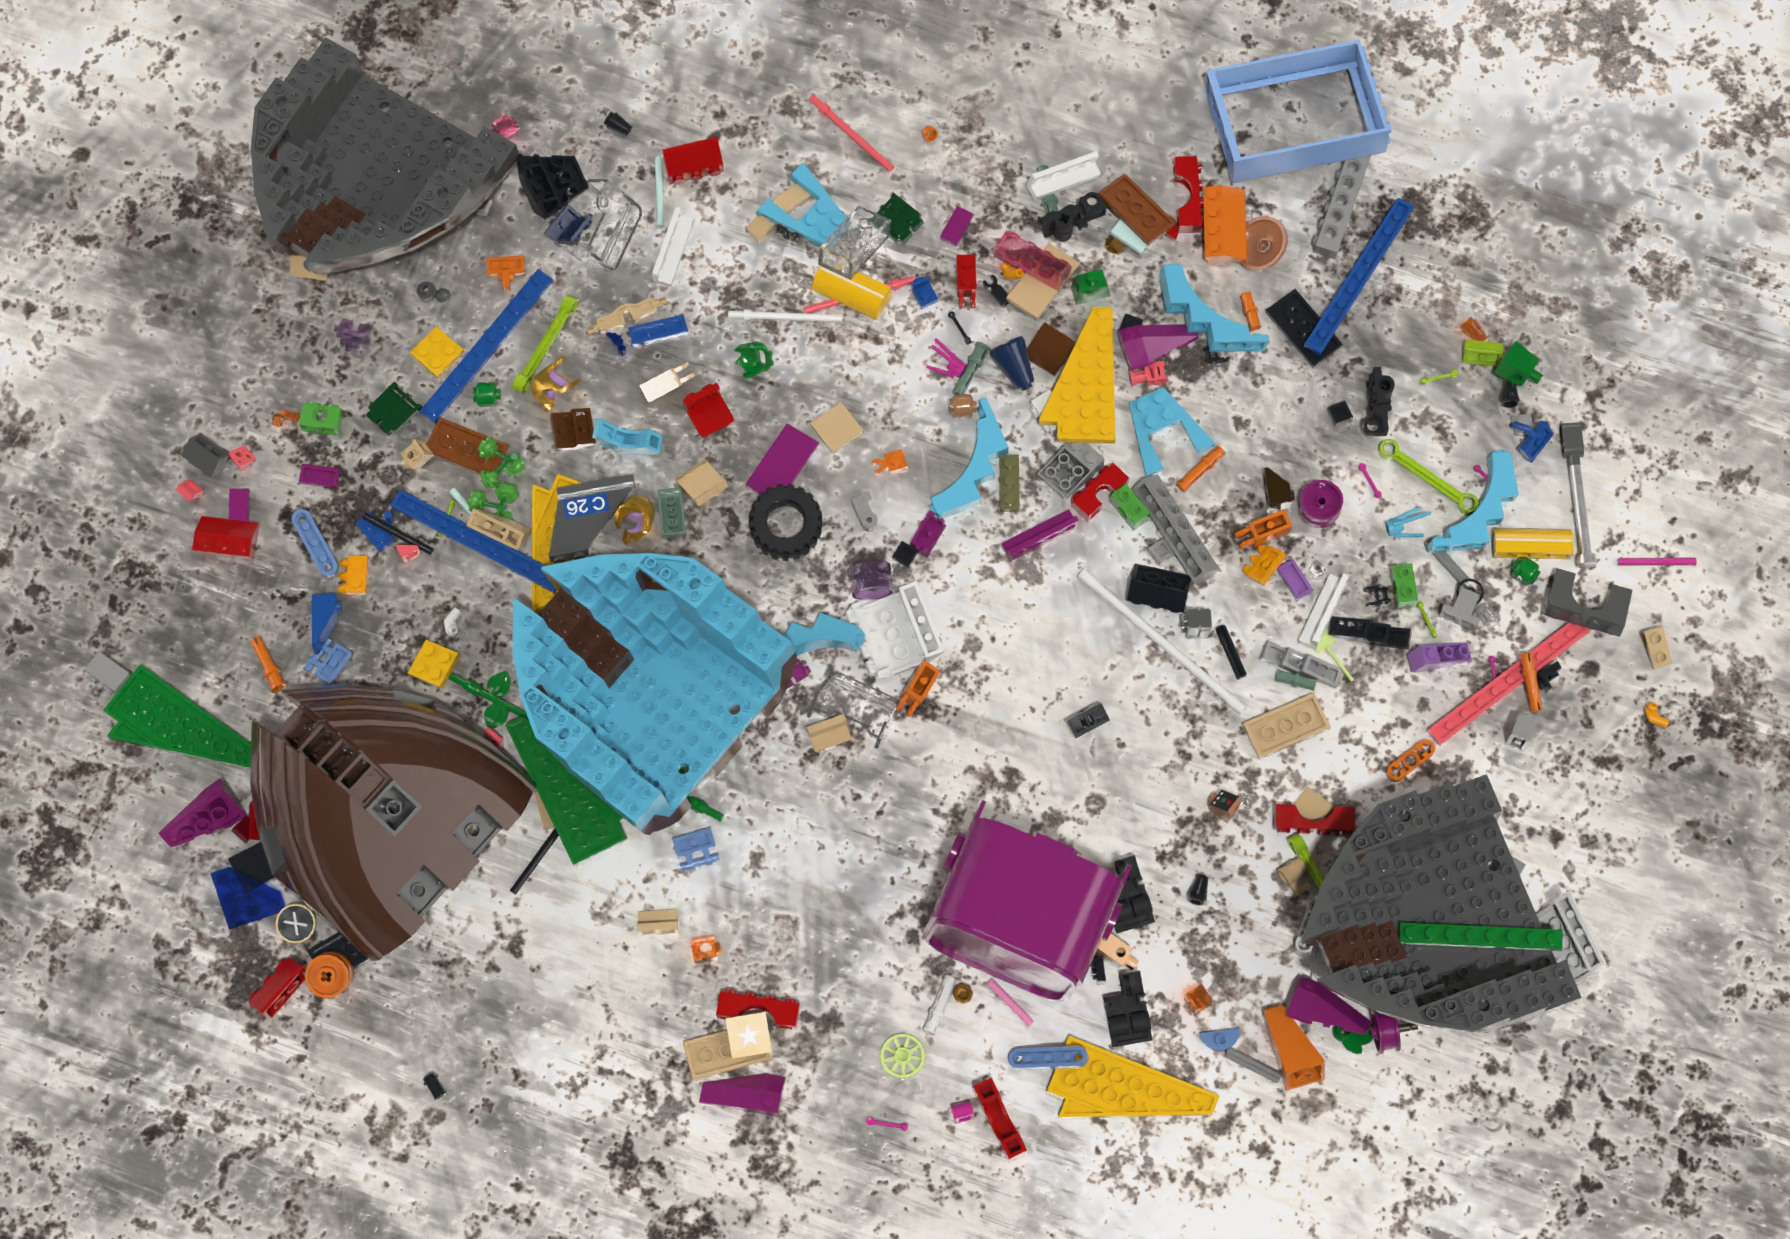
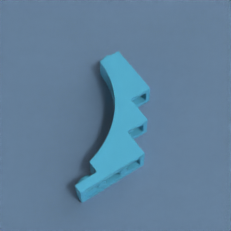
M1170 263L1163 265L1159 277L1166 313H1184L1188 332H1206L1210 352L1265 351L1269 343L1268 335H1250L1248 326L1231 321L1209 308L1191 288L1184 274L1182 264Z
M987 398L979 400L977 411L982 419L977 420V444L969 466L952 486L931 498L929 509L935 513L938 519H944L980 505L981 497L976 486L995 479V472L990 461L999 458L1000 455L1008 454L1009 447Z
M1496 450L1487 459V487L1479 507L1467 519L1450 527L1444 536L1434 537L1427 546L1429 553L1480 549L1488 545L1490 541L1487 526L1499 525L1504 519L1501 502L1514 501L1519 495L1511 451Z
M820 612L812 629L792 622L784 637L792 642L798 656L822 648H842L857 652L859 647L863 645L866 635L860 627Z

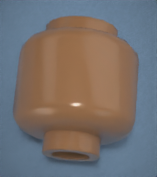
M955 394L953 399H950V414H953V417L956 419H970L973 412L977 410V401H973V397L970 394Z

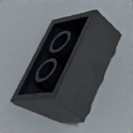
M1135 563L1126 601L1136 605H1148L1154 609H1167L1173 613H1184L1191 577L1187 574Z

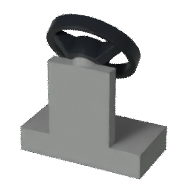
M1468 578L1461 581L1457 587V599L1454 607L1444 604L1439 617L1475 631L1480 618L1472 616L1475 605L1482 600L1484 588L1478 580ZM1464 582H1475L1481 589L1475 590L1474 587H1468Z

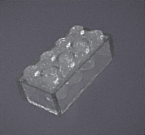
M858 206L819 248L818 265L851 280L890 237L891 220L862 206Z

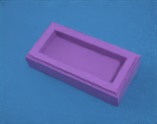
M1294 559L1277 568L1276 571L1296 601L1314 592Z

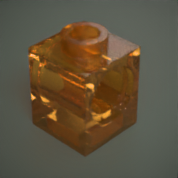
M715 937L691 941L695 964L718 960L717 954H721L720 943L715 942ZM704 946H710L712 951L709 954H703L701 949Z
M1202 984L1184 996V1001L1194 1016L1211 1006L1213 1002Z

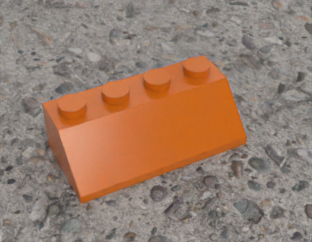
M1224 185L1203 187L1206 260L1210 266L1247 261L1245 190Z

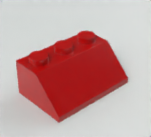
M717 137L662 149L664 165L670 185H680L684 181H696L705 176H717L724 172Z
M201 516L194 532L192 551L197 555L254 561L259 523Z
M289 957L286 960L283 959L277 965L275 973L267 976L263 981L264 985L259 991H254L249 998V1005L269 1022L305 981V969Z

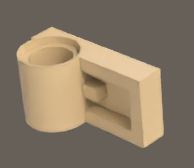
M1663 626L1642 631L1641 640L1643 646L1648 651L1652 669L1673 664Z

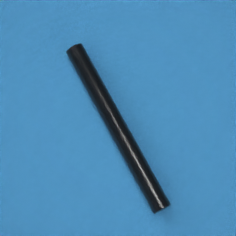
M365 512L363 520L410 545H417L419 550L430 556L432 555L434 548Z
M555 828L510 889V892L514 895L519 892L559 835Z

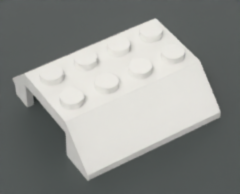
M917 581L899 587L898 593L863 605L862 601L852 604L848 608L849 610L845 611L849 623L860 627L866 635L865 641L859 647L863 660L868 659L865 662L869 675H874L875 679L890 678L912 670L924 660L929 663L944 653L943 646Z
M1571 891L1555 899L1554 904L1536 914L1542 929L1563 930V950L1552 952L1557 963L1566 960L1576 985L1603 970L1607 963Z

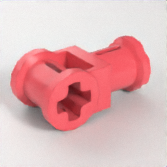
M1157 361L1141 370L1132 371L1130 369L1129 380L1131 386L1133 387L1135 384L1146 382L1147 386L1167 383L1169 380L1165 375V362Z

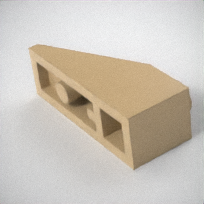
M473 508L466 525L517 551L525 547L532 529L516 521Z

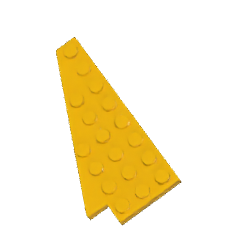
M1093 307L1039 418V425H1057V442L1115 444L1112 307Z
M557 474L550 490L534 484L532 486V559L545 566L557 564L550 562L548 555L559 498L557 488L581 484L579 481ZM532 582V611L538 615L556 593L554 594Z
M1072 1036L1068 1037L1065 1046L1083 1047L1089 1055V1060L1085 1066L1080 1068L1055 1069L1047 1089V1093L1065 1100L1059 1118L1212 1116L1220 1096ZM1078 1055L1076 1061L1081 1060L1082 1055Z

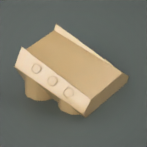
M705 459L674 479L678 487L682 488V492L698 507H705L709 504L712 497L720 495L724 492V489L729 487L726 481Z

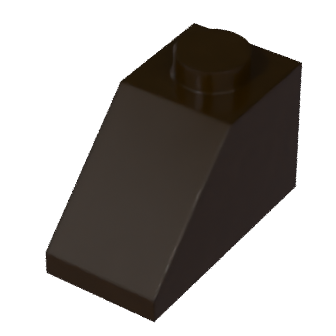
M1264 468L1263 481L1267 510L1291 508L1292 501H1295L1294 490L1290 489V483L1270 468Z

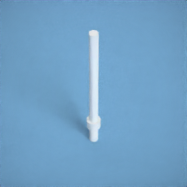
M751 309L728 311V318L743 319V321L765 319L842 322V315L754 312Z

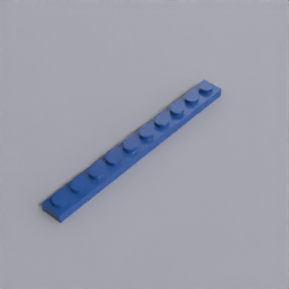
M1397 198L1305 342V348L1321 356L1412 213L1414 206Z
M539 269L536 270L420 410L421 415L432 423H437L439 417L444 415L553 283L551 277Z
M402 490L398 492L390 505L396 511L554 594L556 593L557 589L541 570V567L545 565L466 526L467 524Z

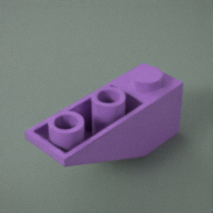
M1467 642L1420 646L1407 654L1412 672L1431 671L1472 661Z

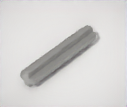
M1430 538L1425 542L1424 546L1427 549L1428 544L1431 542L1433 538ZM1446 552L1431 553L1458 583L1469 578Z
M1229 1047L1225 1054V1057L1274 1083H1278L1282 1076L1277 1070L1232 1047Z

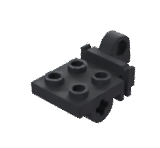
M1089 192L1085 196L1079 197V204H1070L1060 211L1048 212L1043 217L1042 223L1044 238L1054 235L1055 239L1060 242L1068 241L1072 237L1073 227L1077 226L1080 231L1083 227L1088 228L1087 222L1105 216L1106 206L1100 195L1096 192ZM1095 198L1098 202L1095 205H1090L1087 200Z
M1381 366L1373 367L1372 373L1369 374V380L1366 382L1367 392L1371 393V398H1369L1371 413L1369 418L1366 419L1363 429L1369 436H1387L1389 430L1387 411L1392 410L1390 398L1395 382L1390 376L1382 375ZM1367 425H1377L1378 429L1371 431Z
M1135 855L1115 861L1114 864L1118 876L1127 865L1132 866L1117 901L1122 904V908L1114 925L1116 934L1154 923L1153 909L1150 898L1145 890V884L1139 885L1138 883L1143 878L1141 877Z
M1140 971L1120 974L1119 980L1123 994L1103 998L1104 1004L1110 1003L1111 1007H1105L1112 1047L1152 1041L1146 1001H1140V997H1145Z

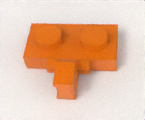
M524 256L486 258L487 277H498V281H502L503 291H511V280H515V276L525 275Z

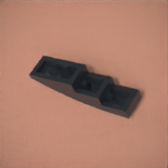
M1335 616L1331 617L1329 636L1370 645L1409 650L1412 630L1407 628L1391 627L1390 624L1371 623L1370 620Z

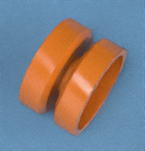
M336 951L324 952L312 959L307 965L305 983L316 996L333 998L345 991L351 984L354 976L353 966L350 960L342 953ZM328 972L332 974L331 977L327 975Z

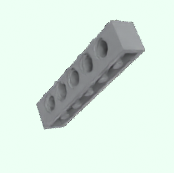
M1371 155L1341 161L1344 164L1342 170L1338 169L1335 177L1338 183L1336 186H1332L1329 195L1332 197V200L1326 203L1324 213H1327L1325 219L1321 218L1318 229L1321 230L1320 234L1315 235L1312 245L1315 246L1314 253L1336 259ZM1348 168H1354L1356 172H1351ZM1348 184L1351 188H1344L1342 185ZM1341 200V201H1343L1345 204H1344V205H1340V204H1338L1336 201ZM1331 217H1337L1339 221H1333ZM1330 233L1334 237L1328 238L1325 234Z
M1159 475L1142 479L1133 490L1150 512L1151 518L1194 583L1208 580L1220 569Z

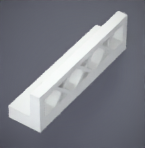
M1097 151L1032 174L1027 187L1034 200L1099 178L1101 173L1095 164L1099 157Z
M675 207L652 272L653 282L672 287L695 221L694 217L682 214L680 207Z
M1329 574L1298 643L1317 650L1347 586L1348 575L1343 574L1342 578Z

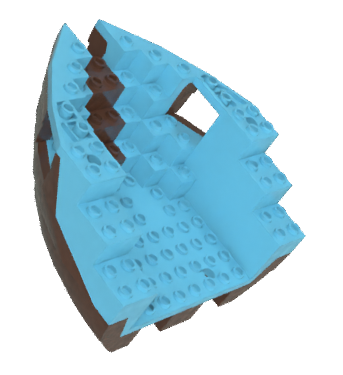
M654 553L606 554L541 567L547 579L557 589L556 595L538 615L516 598L513 599L512 654L521 700L534 735L539 743L596 798L642 833L650 835L652 832L667 828L678 822L690 809L691 804L687 796L705 775L711 771L718 776L743 747L738 737L760 712L769 717L781 703L797 663L794 646L790 640L763 622L756 609L729 591L722 578L694 558ZM733 707L740 708L737 714H731L730 711ZM683 766H688V767H689V770H688L687 773H685V774H680V773H679V770H680L681 767H683Z

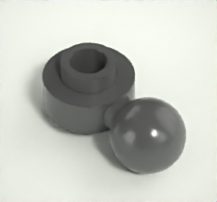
M429 281L420 283L416 290L419 298L425 302L436 298L439 303H447L451 297L447 289L441 288L436 290L434 284Z

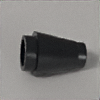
M611 111L604 121V125L608 129L626 136L629 135L633 128L617 112Z
M1505 379L1500 401L1506 408L1516 407L1520 399L1516 384Z
M1197 875L1187 895L1189 897L1188 901L1191 904L1202 906L1207 901L1209 879L1207 876Z

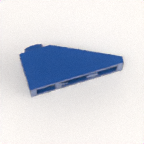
M335 593L312 595V647L315 655L320 653L338 621V612H341V601L337 600Z

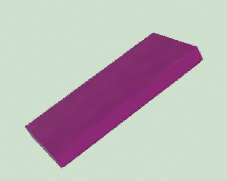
M787 423L745 486L757 494H764L766 489L770 487L773 489L777 488L779 484H783V487H788V484L794 483L819 446V442Z

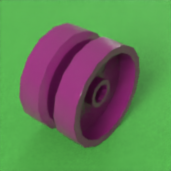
M1315 480L1308 484L1302 492L1298 506L1299 514L1303 521L1315 528H1327L1334 524L1339 518L1344 502L1341 490L1337 485L1327 480Z

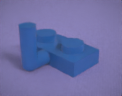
M1516 421L1512 424L1513 429L1527 433L1528 438L1519 450L1525 460L1532 463L1554 433L1547 422L1540 421L1534 430L1531 426Z
M385 511V520L383 522L389 525L393 524L394 518L392 513ZM362 518L355 523L379 553L395 542L388 532Z

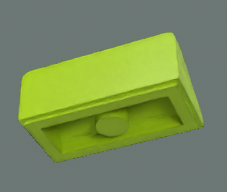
M1465 340L1462 363L1499 366L1503 357L1502 343Z

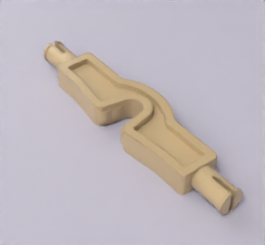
M664 296L657 300L649 298L637 304L628 303L621 305L612 314L597 319L595 325L586 327L588 335L598 331L603 334L610 330L624 327L626 323L623 316L627 313L631 315L633 321H638L647 315L657 312V307L668 304L667 299Z

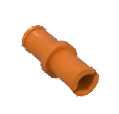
M1242 293L1240 299L1244 308L1243 314L1247 317L1250 331L1259 330L1262 326L1252 293Z

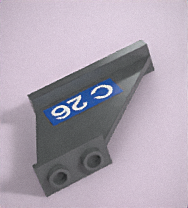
M633 474L557 488L559 498L550 552L548 553L550 562L562 563L567 559L577 560L589 556L588 548L632 488H635Z

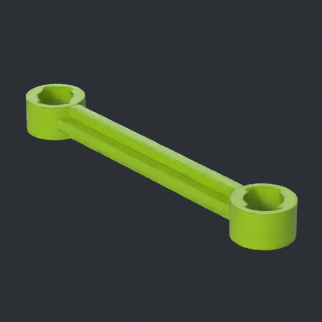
M570 294L564 297L559 312L527 365L516 376L512 385L513 390L521 394L527 391L534 373L568 317L575 312L579 303L578 298Z
M1385 439L1382 441L1379 447V455L1382 459L1386 461L1394 460L1457 503L1458 509L1462 514L1472 515L1476 511L1479 501L1475 495L1470 493L1463 494L1401 452L1395 440ZM1384 445H1392L1395 448V454L1387 455ZM1463 500H1472L1474 502V509H1465Z
M1297 833L1288 838L1287 842L1293 853L1305 864L1308 873L1320 890L1325 876L1308 851L1304 839Z

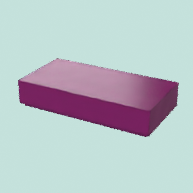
M957 206L940 235V240L957 247L974 214Z
M302 464L299 484L337 489L341 470L338 468Z
M249 488L229 489V519L249 521Z

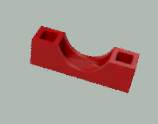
M1197 156L1174 157V181L1185 186L1191 197L1185 206L1178 209V234L1201 233L1202 226H1204V214L1201 215V208H1204V198L1200 197L1203 184L1198 174H1201V162H1197Z
M1275 804L1273 830H1278V833L1289 834L1290 830H1295L1299 834H1310V831H1318V835H1330V832H1338L1340 836H1349L1350 833L1355 831V807L1335 806L1330 816L1326 819L1311 821L1299 813L1296 805Z
M726 989L725 992L720 991L716 1016L717 1019L726 1020L728 1017L740 1016L751 1009H762L773 1017L776 1028L796 1031L800 1003H796V1000L785 998L784 1001L776 1000L777 997L769 995L761 998L757 997V994L745 992V995L737 994L735 990Z
M992 1077L973 1086V1092L1008 1163L1026 1155L1027 1149L1007 1114Z

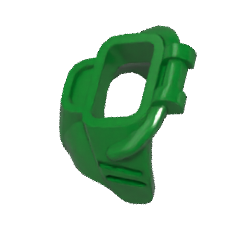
M761 342L740 344L734 350L741 353V356L735 363L745 370L744 378H751L761 372H767L770 366L774 365L772 351L768 350ZM759 350L764 351L765 363H762L760 360Z

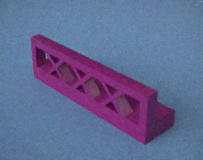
M1067 510L1001 543V547L1011 562L1077 529L1079 520L1077 516L1073 517L1070 510Z

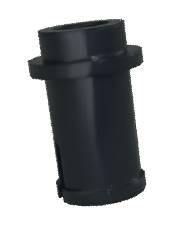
M432 1073L423 1079L424 1086L427 1085L434 1100H438L446 1093L437 1080L438 1076Z

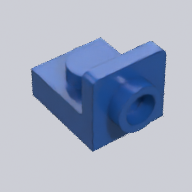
M928 276L925 278L919 277L913 281L911 291L921 310L938 302V297L930 284Z

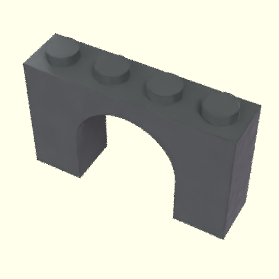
M1557 568L1552 580L1544 615L1620 637L1625 627L1633 590L1614 584L1606 607L1599 610L1587 609L1578 604L1572 594L1576 573Z

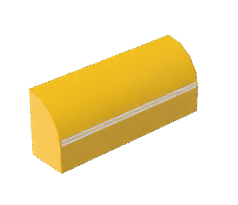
M827 257L818 268L812 284V290L875 320L879 318L892 299L891 287Z
M1492 528L1493 558L1571 559L1574 554L1571 529Z

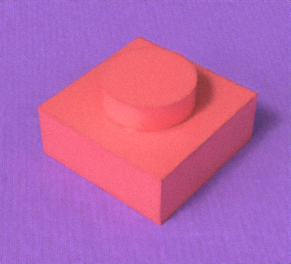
M188 479L178 484L176 491L185 499L192 501L202 496L204 489L191 479Z

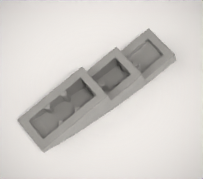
M1271 641L1265 643L1260 660L1294 674L1296 672L1300 673L1301 676L1317 679V682L1335 688L1343 669L1311 654L1305 655L1290 647L1284 648Z

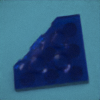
M232 867L210 873L229 930L278 914L281 909L286 907L281 891Z

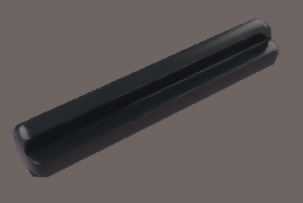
M1221 625L1216 628L1217 635L1238 680L1243 679L1247 673L1226 625Z

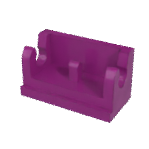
M929 511L911 541V546L918 549L920 555L928 558L946 528L945 520L943 518H936L935 513Z

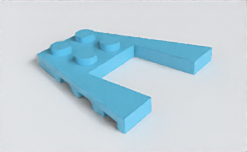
M802 163L791 174L790 178L818 201L798 222L769 198L757 210L756 214L758 216L763 215L769 218L770 222L776 225L779 223L787 227L788 231L792 233L797 232L803 235L804 239L826 249L848 225L849 220L806 165Z
M1164 387L1129 403L1145 477L1164 470L1148 437L1181 422L1197 454L1215 447V442Z

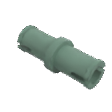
M1278 670L1276 682L1293 685V688L1301 687L1314 691L1317 679L1301 676L1297 672L1293 674Z

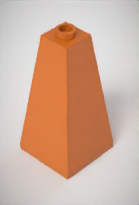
M1283 1005L1278 1007L1271 1006L1263 1010V1020L1279 1071L1282 1074L1281 1078L1285 1090L1323 1081L1325 1075V1061L1294 1019L1286 1016L1287 1010Z

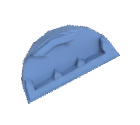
M1239 1028L1200 1033L1199 1035L1202 1043L1213 1051L1223 1052L1236 1044L1239 1037Z

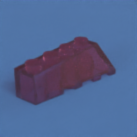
M1006 230L994 250V257L1016 269H1022L1027 275L1058 292L1071 274L1072 266L1066 260L1056 258L1051 252L1038 248L1033 242L1023 240L1014 232Z

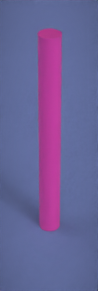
M1618 558V566L1697 564L1696 558Z

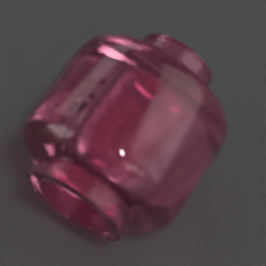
M504 115L492 123V131L508 140L518 135L520 128L513 116Z

